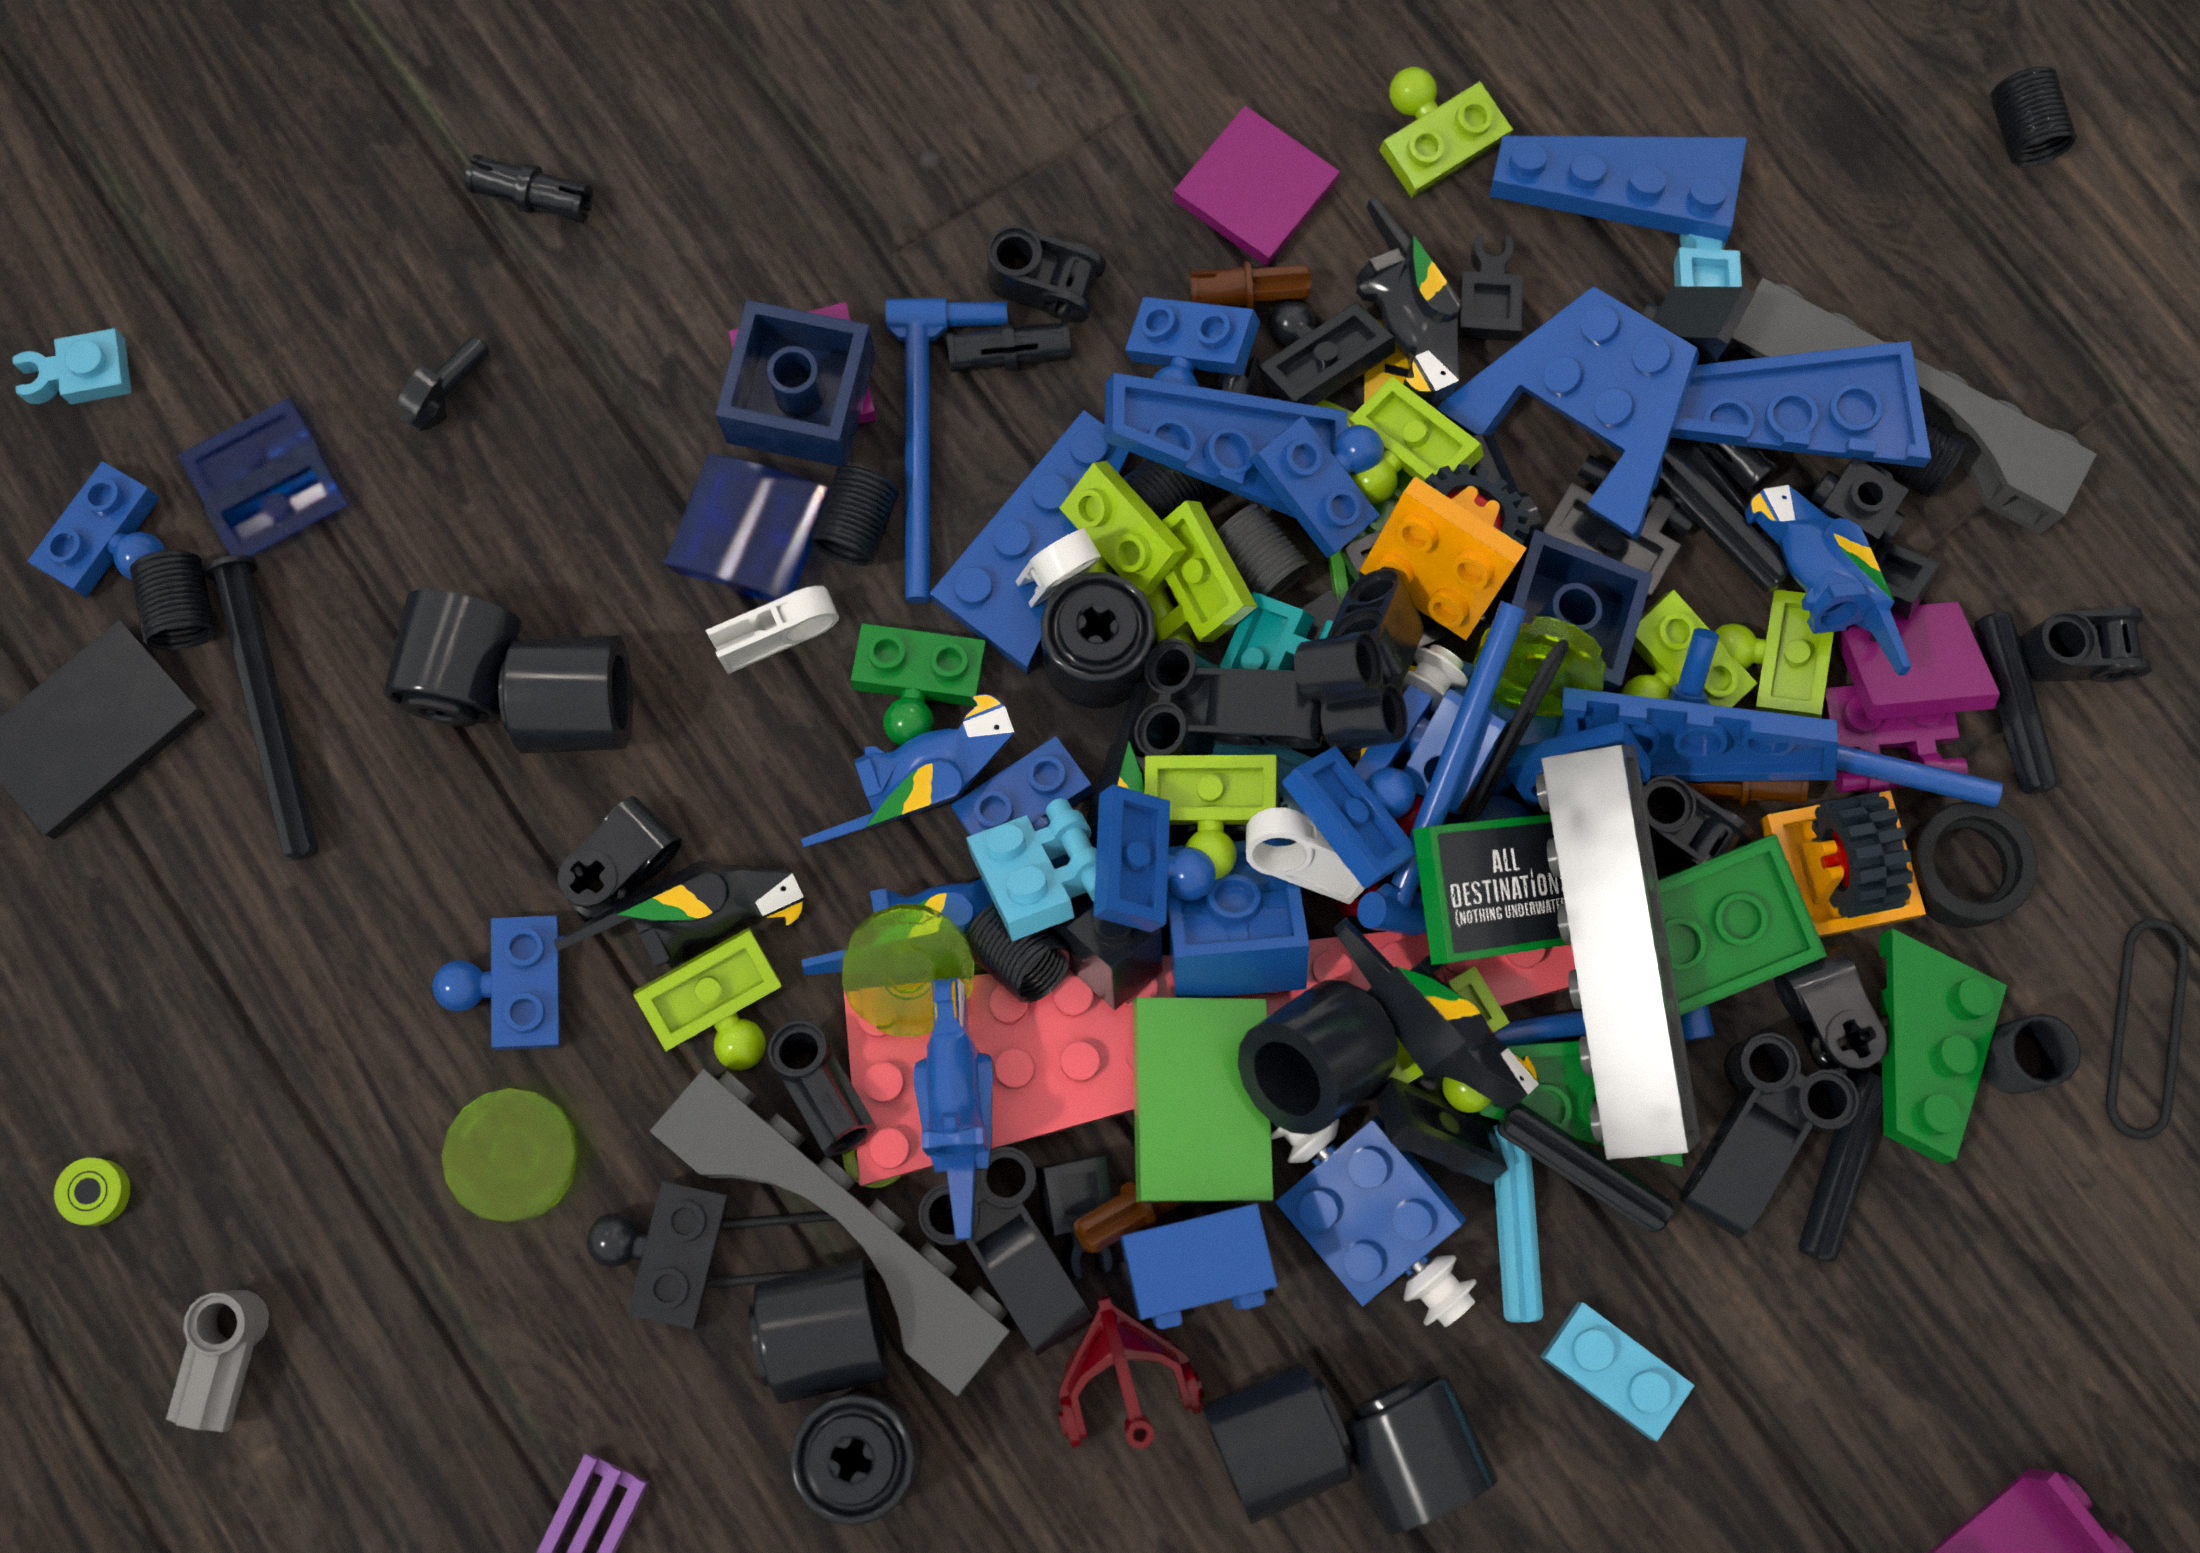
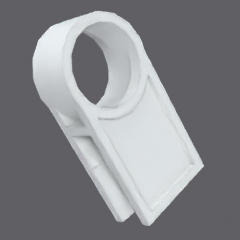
M1085 528L1079 529L1052 543L1030 559V562L1017 578L1016 583L1018 586L1033 581L1036 582L1035 594L1028 602L1032 608L1047 600L1063 582L1082 573H1088L1101 558V555Z
M811 586L794 591L782 598L709 628L706 632L717 651L715 653L727 674H730L826 632L838 622L839 615L827 588L824 586Z
M1269 808L1258 812L1250 818L1246 826V858L1252 868L1263 874L1277 877L1349 905L1364 890L1307 815L1288 808ZM1271 838H1287L1296 841V843L1288 846H1272L1262 841Z

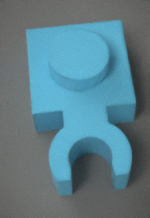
M1680 234L1681 247H1679L1674 260L1675 286L1742 287L1740 251L1723 250L1726 243H1722V240L1692 234L1688 236Z
M115 328L54 339L56 356L44 357L40 353L26 351L12 357L13 365L22 373L30 374L39 371L38 377L34 382L15 386L16 393L27 403L41 404L47 402L59 390L60 395L71 405L131 393L125 338Z

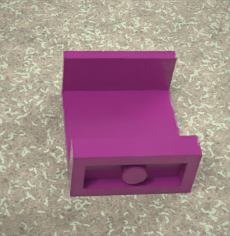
M2028 1468L1928 1553L2134 1552L2115 1533L2109 1530L2104 1531L2088 1511L2092 1507L2090 1498L2071 1477L2064 1473L2058 1474L2053 1471Z

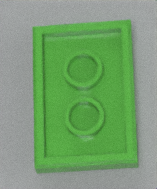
M1135 998L1132 1001L1136 1202L1273 1201L1271 1121L1255 1107L1243 1087L1238 1069L1239 1045L1249 1029L1267 1018L1266 999Z

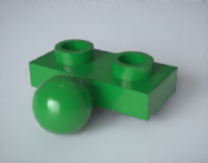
M862 623L851 676L852 689L900 696V699L894 701L887 708L883 718V726L887 737L896 745L901 746L915 736L933 731V714L925 704V700L972 707L977 706L972 698L975 695H979L986 654V640Z

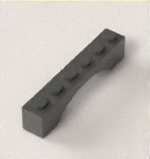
M1762 278L1754 290L1755 294L1729 344L1716 363L1894 342H1884L1858 328L1856 323L1849 317L1839 313H1829L1806 301L1797 290L1790 286L1774 284ZM1914 357L1924 417L1927 420H1932V424L1937 423L1938 427L1942 426L1943 430L1948 429L1949 433L1953 432L1954 436L1958 435L1961 437V440L1965 439L1967 441L1966 449L1959 463L1972 479L1984 506L2038 535L2043 534L2066 515L2097 453L2081 446L2078 440L2071 434L2057 429H2049L2026 417L2014 404L2003 400H1994L1971 388L1959 375L1949 371H1939Z
M703 1069L652 1127L650 1132L702 1176L710 1179H745L779 1186L807 1198L837 1219L863 1246L884 1279L898 1316L904 1352L956 1397L959 1396L1011 1333L1012 1330L1001 1322L1009 1311L979 1285L970 1295L950 1277L958 1267L929 1242H926L921 1250L918 1251L899 1235L907 1223L876 1198L868 1208L851 1194L849 1190L856 1180L832 1159L824 1157L819 1164H816L803 1153L799 1147L806 1140V1137L778 1113L769 1122L761 1117L749 1106L757 1095L730 1072L726 1071L718 1080Z

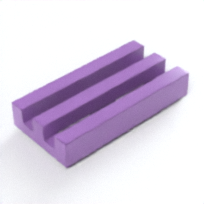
M591 1453L584 1454L536 1553H557L595 1473L603 1476V1479L567 1553L585 1552L617 1484L627 1488V1492L597 1552L616 1553L650 1482Z

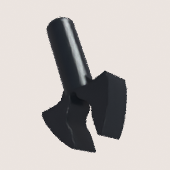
M470 337L436 372L420 364L408 380L396 402V405L406 410L398 419L418 431L430 429L447 418L445 409L446 397L489 355L487 344L478 337Z

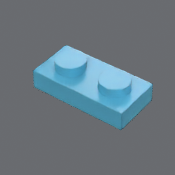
M1583 1302L1576 1303L1540 1356L1653 1441L1659 1440L1695 1386Z

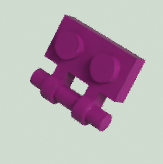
M1854 685L1826 688L1821 719L1837 720L1838 744L1879 754L1880 750L1907 748L1910 761L1968 774L1967 762L1963 757L1942 759L1936 749V745L1951 744L1960 738L1955 712L1868 720ZM1838 770L1836 780H1834L1835 789L1838 793L1860 791L1861 795L1873 792H1885L1892 788L1906 787Z

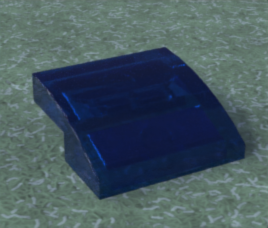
M289 397L177 455L206 506L202 508L230 556H252L349 505L312 432L295 402Z
M708 453L664 564L676 574L727 584L741 595L770 601L782 598L796 590L813 546L810 536L813 535L812 531L816 527L818 516H820V511L822 510L824 500L827 498L826 494L829 493V489L804 478L770 467Z

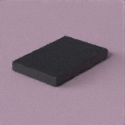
M118 620L0 717V783L41 832L55 840L205 715V713L132 629L121 620Z

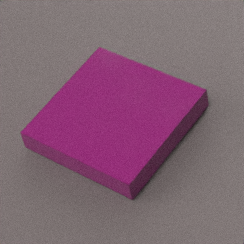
M1244 106L1173 190V201L1268 267L1339 180L1340 171L1250 108Z
M1959 602L1918 605L1909 619L1892 613L1912 665L1906 675L1898 676L1878 642L1869 640L1871 632L1855 624L1851 625L1848 631L1834 632L1835 639L1868 720L1995 708L2000 692Z

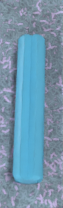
M1495 1125L1493 1128L1508 1167L1494 1181L1504 1317L1510 1322H1536L1541 1320L1544 1314L1532 1156L1500 1136L1497 1131V1125Z

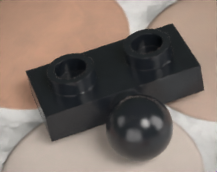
M1286 300L1276 305L1268 318V331L1271 338L1278 345L1285 347V349L1259 365L1262 382L1280 400L1315 406L1395 353L1394 336L1358 302H1355L1315 329L1316 320L1310 307L1298 300Z
M1423 1074L1410 1083H1405L1391 1077L1375 1093L1384 1121L1385 1134L1390 1143L1394 1144L1398 1149L1407 1153L1414 1152L1444 1165L1448 1170L1456 1174L1464 1173L1490 1185L1508 1169L1491 1120L1476 1113L1461 1112L1452 1107L1446 1101L1443 1093L1444 1076L1436 1079Z
M662 1181L648 1234L640 1232L637 1224L630 1217L621 1213L603 1215L591 1225L587 1233L586 1244L589 1254L597 1263L606 1267H619L632 1259L641 1260L627 1315L696 1329L729 1196Z

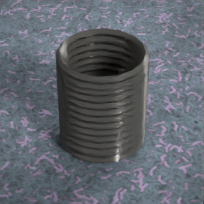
M1252 504L1233 515L1216 532L1250 593L1256 592L1277 599L1304 575L1308 569L1309 560H1305V556L1300 554L1301 550H1296V546L1292 545L1293 541L1288 540L1289 536H1284L1285 532L1280 531L1281 527L1276 526V522H1272L1273 518L1269 517V513H1266V510L1261 508V504Z

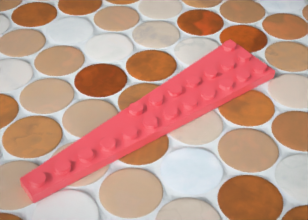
M1391 932L1363 934L1394 967L1398 966L1411 970L1430 954L1428 936L1425 933L1417 936ZM1339 937L1309 940L1306 989L1210 998L1266 999L1268 1017L1308 988L1324 980H1344L1364 989L1366 992L1371 988V985ZM1572 944L1446 963L1443 968L1448 981L1476 966L1501 1008L1527 999H1535L1569 989V972L1576 969ZM1162 955L1163 972L1116 1010L1111 1008L1069 968L1061 982L1051 993L1031 1003L1020 1002L990 974L954 977L958 978L965 985L970 1039L980 1053L989 1054L992 1058L993 1098L990 1151L1134 1111L1132 1001L1137 997L1175 998L1170 955ZM932 980L844 989L851 1083L877 1127L868 1136L866 1142L857 1147L860 1186L865 1187L866 1185L933 1168L930 1156H927L922 1150L921 1132L923 1131L914 1089L915 1063L927 1057V1044L934 1028Z

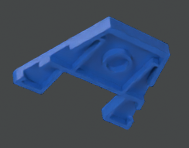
M1593 286L1452 393L1450 397L1443 400L1437 410L1472 436L1481 433L1483 435H1491L1520 395L1526 393L1623 454L1586 505L1590 512L1632 539L1637 540L1643 531L1646 522L1645 514L1653 489L1657 488L1663 470L1662 462L1672 431L1676 430L1700 355L1698 348Z

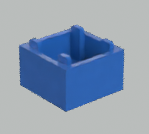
M1271 838L1262 841L1272 846H1288L1293 844V841L1287 838ZM1246 840L1233 841L1237 851V858L1232 871L1228 875L1216 879L1213 888L1204 897L1193 901L1181 900L1172 895L1167 889L1166 928L1175 998H1210L1303 990L1307 987L1309 940L1300 886L1271 875L1263 874L1252 868L1246 858ZM1185 846L1169 847L1168 854L1171 855L1175 851L1185 848Z
M1258 1204L1123 1235L1120 1239L1138 1320L1152 1317L1153 1325L1156 1329H1166L1180 1325L1182 1323L1180 1310L1231 1298L1232 1305L1236 1310L1261 1306L1265 1303L1263 1290L1278 1287Z

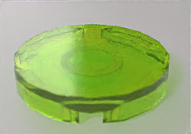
M1534 616L1532 623L1521 624L1493 698L1505 706L1517 710L1535 674L1550 650L1558 641L1565 639L1568 641L1569 646L1566 656L1535 715L1561 716L1563 715V687L1602 692L1607 674L1606 662L1604 664L1601 659L1602 649L1593 637L1573 624L1553 617ZM1490 628L1485 630L1478 643L1474 658V669Z
M896 904L874 912L854 929L843 952L842 985L851 1008L861 1018L864 1017L869 1023L876 1025V1029L892 1036L918 1037L933 1031L932 980L958 978L965 985L966 1002L973 990L974 957L965 933L948 915L926 905Z
M507 1088L483 1094L461 1110L447 1131L441 1156L445 1181L459 1204L481 1218L513 1222L538 1217L560 1201L574 1180L577 1162H575L577 1156L576 1145H578L575 1128L559 1106L536 1092Z

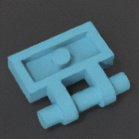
M1055 799L1048 804L1046 814L1050 824L1046 828L1035 831L1027 815L966 837L972 859L1012 941L1075 918L1070 898L1088 892L1091 900L1094 901L1097 848H1094L1089 841L1091 829L1083 814L1073 810L1066 799ZM1068 854L1070 858L1068 865L1054 869L1050 860Z

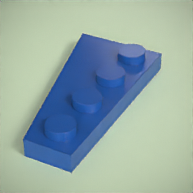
M1503 136L1489 197L1687 236L1692 234L1722 240V243H1726L1733 225L1747 137Z
M1911 341L1697 365L1676 430L1672 431L1670 437L1847 459L1855 457L1864 461L1924 468L1931 460Z
M1113 373L1105 383V442L1291 517H1294V515L1249 458L1302 416L1308 421L1333 455L1337 437L1347 428V411L1119 373Z
M1085 410L1081 412L929 593L934 604L979 638L986 640L988 645L1027 674L1037 656V650L1042 641L1040 619L1047 600L1031 608L1028 602L1035 594L1036 582L1033 581L1018 586L1016 580L1030 562V559L1052 543L1078 530L1059 507L1092 463L1108 461L1122 476L1132 454L1130 451L1105 442V425Z
M1563 687L1565 734L1570 735L1579 731L1625 721L1651 760L1650 780L1659 776H1674L1684 782L1836 780L1837 720Z

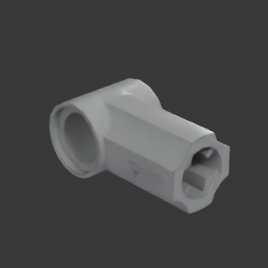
M249 1290L209 1293L199 1297L189 1307L184 1317L183 1328L187 1346L166 1420L172 1421L178 1426L196 1430L218 1432L231 1430L253 1347L263 1338L268 1328L269 1312L266 1303L259 1295ZM225 1305L231 1307L237 1318V1328L230 1339L225 1338L219 1332L217 1326V1316Z

